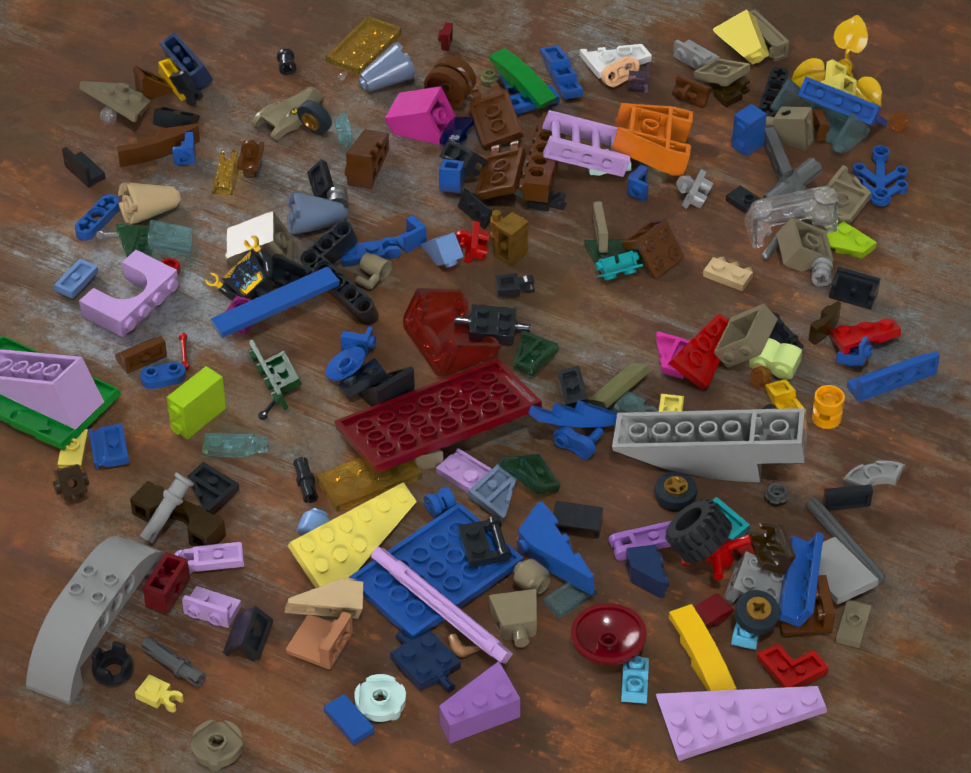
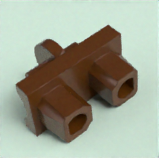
M677 75L672 95L681 98L683 102L689 101L704 108L710 97L711 87L698 83L691 78Z
M243 140L237 170H243L244 177H256L265 147L264 142L256 143L254 140Z

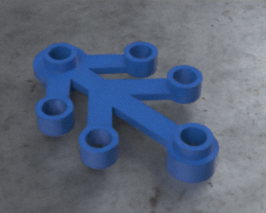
M883 145L875 146L872 152V159L876 163V175L862 163L854 164L852 172L855 176H858L857 178L861 185L871 192L870 201L876 206H886L891 202V196L896 193L904 194L908 190V182L903 180L907 178L908 169L905 166H898L893 172L885 176V162L889 158L890 150ZM861 176H864L870 182L875 184L876 188H873L871 185L866 183V180ZM896 179H900L896 181V184L888 189L885 188V186L889 183L893 182Z

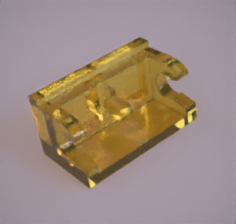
M232 150L231 159L225 158L224 151H221L219 155L220 163H218L216 176L213 180L212 194L233 195L239 172L237 170L238 150Z

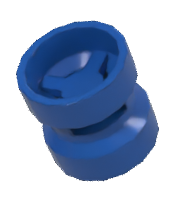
M443 487L436 494L430 493L426 495L424 503L429 514L436 518L443 511L456 505V499L448 487Z

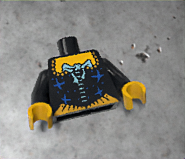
M255 235L251 236L255 241L254 246L250 245L247 240H244L245 247L254 249V251L251 250L222 278L223 283L219 281V276L215 273H210L216 277L214 284L205 279L207 285L216 286L218 291L231 301L236 296L254 300L269 293L275 286L276 282L273 278L275 274L274 261L266 250L259 246V238Z

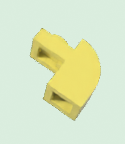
M833 59L828 61L826 64L825 80L821 81V83L854 96L856 94L857 80L846 75L847 67Z

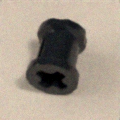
M282 49L277 53V60L280 63L279 71L283 75H292L297 70L296 63L293 61L295 55L290 49Z

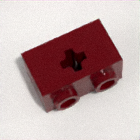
M165 552L143 586L146 607L168 614L190 579L188 559Z

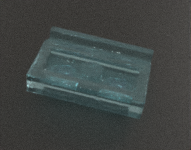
M150 220L147 248L189 257L192 251V228Z

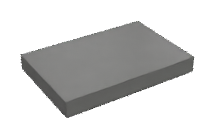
M836 537L823 542L819 575L827 576L831 598L837 605L878 586V579Z

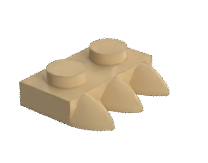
M713 257L705 267L703 277L743 291L753 277V270L751 267L744 269L739 267L738 262L728 263L725 257Z

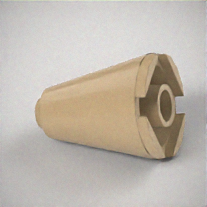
M126 182L120 185L118 196L122 195V202L119 203L120 212L124 222L129 223V225H135L174 209L180 202V193L173 186Z

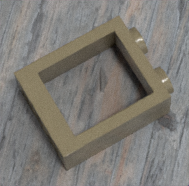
M764 303L731 317L714 354L727 368L761 355L778 320L777 317Z

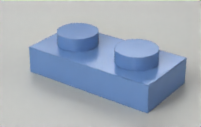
M79 259L54 284L55 292L73 299L98 274V266Z

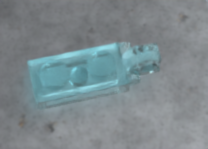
M205 433L202 452L204 456L250 458V455L255 454V452L268 453L269 441L267 436L255 434Z

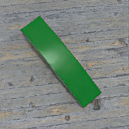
M503 48L489 55L488 59L511 88L516 87L525 99L529 97L538 110L555 102L556 96L543 80L509 50Z

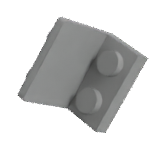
M746 551L734 566L723 598L732 605L742 594L750 590H761L772 595L779 605L784 575L761 569L757 557Z

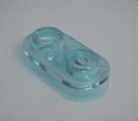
M347 112L338 113V117L334 118L335 128L340 130L337 131L339 144L343 143V147L352 146V135Z

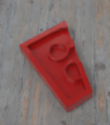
M881 319L880 322H861L854 326L840 325L837 328L829 329V337L843 354L850 353V348L856 346L859 348V344L864 336L869 337V342L882 343L900 337L901 327L894 319Z

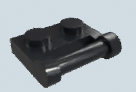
M491 516L484 521L458 525L459 537L469 568L505 562L512 557L510 548L506 546L501 531L502 523L499 516ZM492 531L497 551L491 552L485 532Z

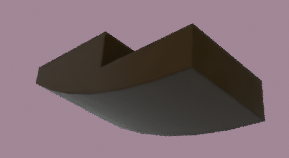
M837 301L832 305L826 306L821 311L820 320H815L810 325L809 341L813 345L829 335V329H834L840 317L841 302Z

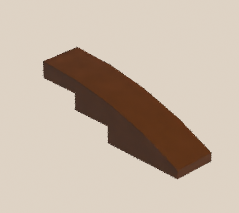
M198 123L156 129L157 135L138 137L135 144L117 146L120 167L141 164L173 154L172 148L180 147L181 141H185V132H193L195 144L200 142Z

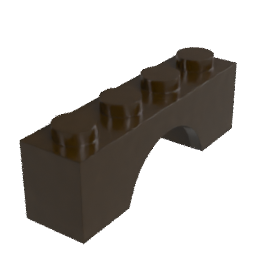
M147 481L130 498L132 514L149 522L164 499L163 492L165 489L161 485H155ZM184 499L183 503L177 505L168 518L181 521L188 526L189 545L193 547L219 544L226 536L225 523L220 516L213 515L203 510L199 505H194Z

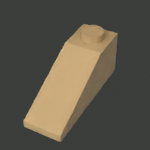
M345 578L288 598L285 613L340 617L342 612L351 614L353 619H359L363 610V582L352 578Z

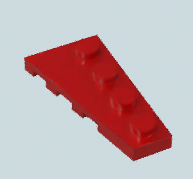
M720 313L705 325L668 362L669 365L702 391L708 387L720 362L714 351L729 322Z

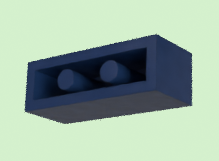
M176 32L159 43L167 58L171 59L178 71L186 70L192 77L193 83L196 86L195 89L201 90L213 81L204 64Z

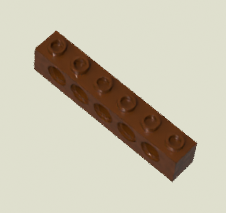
M544 112L541 120H537L533 143L530 145V155H527L526 166L523 169V178L520 179L519 191H523L522 200L548 203L559 161L543 157L545 146L549 137L552 136V131L542 129L547 113ZM560 133L561 139H565L566 134Z

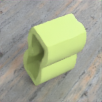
M768 338L761 355L749 359V367L757 372L771 373L780 379L790 380L793 378L801 362L802 350L794 345L780 344L776 340Z

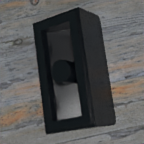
M163 106L154 110L153 124L166 128L197 124L200 116Z

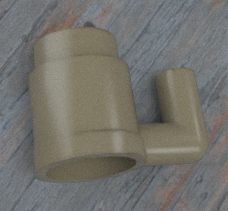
M365 253L360 260L359 266L371 277L367 280L357 276L355 283L368 290H372L379 280L384 281L390 275L392 262L376 254Z

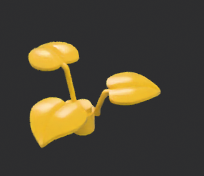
M855 15L842 22L834 32L836 45L841 49H846L845 59L838 61V63L847 67L846 75L854 78L852 73L854 65L849 60V51L859 53L866 47L868 42L867 28L859 15ZM817 58L805 60L794 71L792 82L801 88L805 77L819 82L824 81L826 74L824 62ZM872 77L860 78L856 84L855 96L881 106L882 91L878 81Z

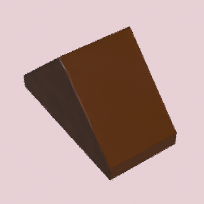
M138 66L133 68L136 91L141 92L144 97L152 100L172 92V87L164 78Z

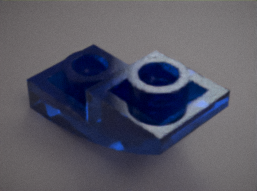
M454 117L445 127L439 140L440 144H447L449 138L459 144L466 140V132L475 125L474 117Z

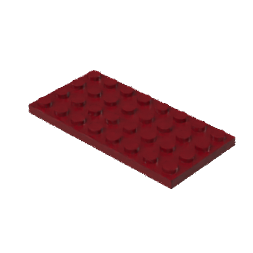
M495 359L335 420V427L375 473H379L399 464L407 463L422 455H427L440 448L448 447L463 439H468L481 432L491 430L504 423H509L522 416L529 415L528 412L531 405L542 408V401L499 359Z

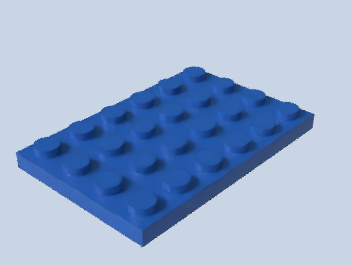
M457 503L388 550L391 555L401 560L458 608H462L512 573L519 562H524V557L506 543L512 554L508 561L469 568L459 537L458 525L479 522L480 520L461 503ZM492 531L485 532L491 552L497 551ZM373 560L348 577L363 582V597L400 631L404 630L411 639L425 634L445 620V618L393 577L376 560Z

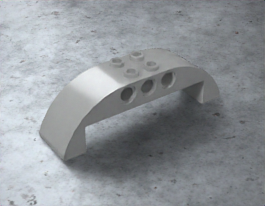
M113 536L100 543L85 559L48 612L30 657L26 678L27 689L71 705L84 687L80 671L81 666L146 574H152L165 552L122 536Z

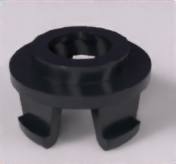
M113 641L112 649L102 652L99 647L95 648L91 655L93 660L92 674L99 683L110 686L118 685L131 677L134 671V663L131 656L126 652L125 644ZM112 664H118L121 666V672L117 675H112L111 671L105 668Z

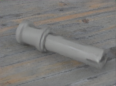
M177 472L174 475L176 478L169 489L163 492L164 499L140 534L142 538L151 543H154V540L175 507L183 503L182 498L189 487H193L195 484Z

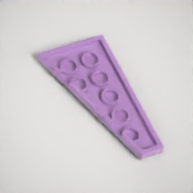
M818 686L656 694L679 761L827 712Z

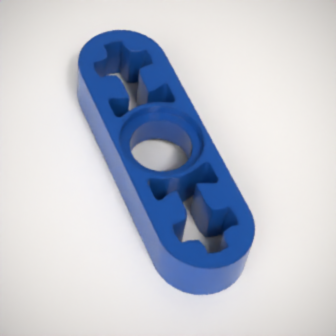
M112 194L103 196L75 224L76 237L82 241L92 239L119 212V198ZM94 216H103L100 219H93Z

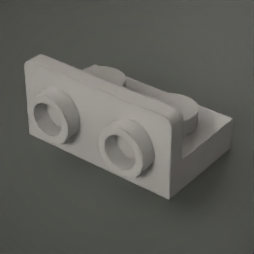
M679 40L674 41L673 57L695 70L719 58L716 54L691 40H687L684 43Z

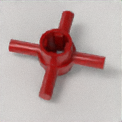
M750 534L730 541L726 540L714 554L705 559L713 567L715 580H722L724 578L723 570L732 565L734 555L731 550L752 544ZM681 558L682 564H683L684 566H685V565H688V564H691V563H686V562L683 561V559Z

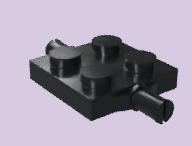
M472 304V311L469 317L455 316L454 324L468 326L469 339L514 343V336L517 332L530 333L531 324L518 323L515 308L487 306L484 304Z

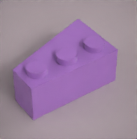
M499 661L439 706V724L449 743L520 717V697Z

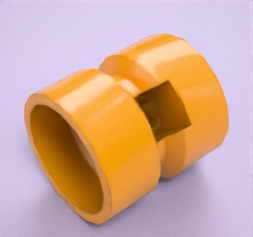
M825 385L816 390L812 420L818 427L832 429L841 423L845 395L840 388Z

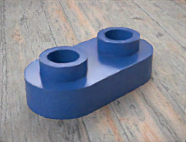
M179 362L146 367L140 373L141 384L147 389L180 384L186 378L185 367Z

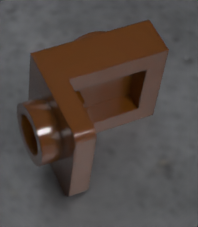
M823 109L812 110L817 141H825L826 134L830 131V122L826 120Z

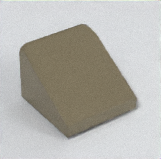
M438 449L427 455L415 458L414 468L416 470L436 468L443 462V452Z

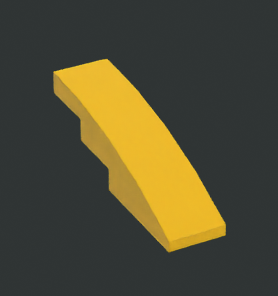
M693 605L670 611L669 619L680 634V643L691 658V667L707 691L737 690L714 640Z

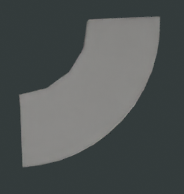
M886 460L875 461V463L868 465L861 464L845 476L842 485L846 487L869 484L872 486L877 484L896 485L905 464Z

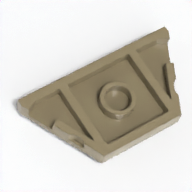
M80 81V90L133 122H136L138 115L142 116L144 111H147L150 107L151 100L144 97L141 92L129 88V85L125 83Z
M842 165L804 213L803 221L840 224L844 221L850 225L870 200L871 192L861 185L856 176L852 177L848 173L846 166Z

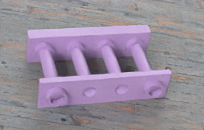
M551 110L548 111L542 129L552 131V136L548 139L543 151V157L624 177L630 163V156L612 149L618 127ZM560 133L572 136V141L561 139ZM580 138L591 141L592 146L581 144ZM600 143L611 146L612 151L601 149Z

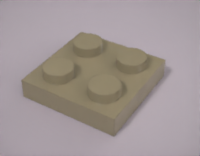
M716 58L695 70L694 79L702 80L703 83L713 82L718 83L720 86H729L732 82L750 72V64Z

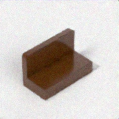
M162 336L152 338L115 354V358L126 374H129L167 357L166 343Z

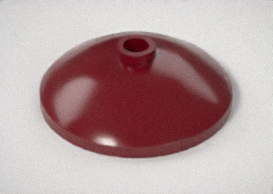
M602 603L590 606L577 615L571 627V640L576 651L585 659L597 664L617 665L628 662L642 651L646 643L647 631L644 621L635 611L620 604Z

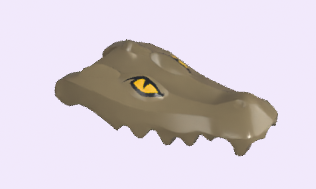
M312 86L307 87L297 95L262 108L255 115L251 124L259 128L264 121L275 128L271 132V138L279 141L286 133L299 129L300 125L303 126L298 118V107L306 100L323 103V93Z

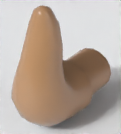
M457 634L448 636L450 648L458 658H465L480 650L478 646H463Z

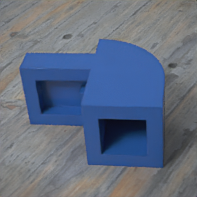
M443 159L439 168L440 191L462 194L463 183L467 175V171H464V161Z

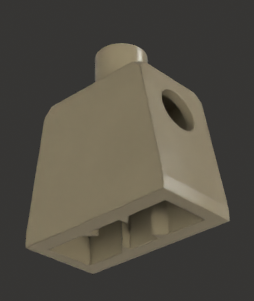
M781 107L775 117H766L765 127L773 126L781 144L807 151L814 141L811 107Z
M536 589L489 595V612L501 639H514L516 647L527 646L529 644V637H534L537 632Z

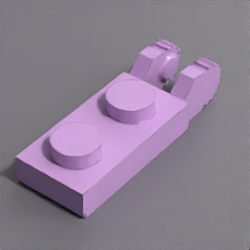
M241 542L196 546L191 549L178 550L175 553L177 556L188 559L190 574L194 571L244 567Z

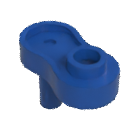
M559 426L553 432L555 444L560 448L568 449L582 459H589L596 452L594 443L604 434L602 428L597 427L586 437L578 434L569 426Z

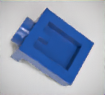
M185 132V141H181V146L172 148L175 165L195 164L193 132Z

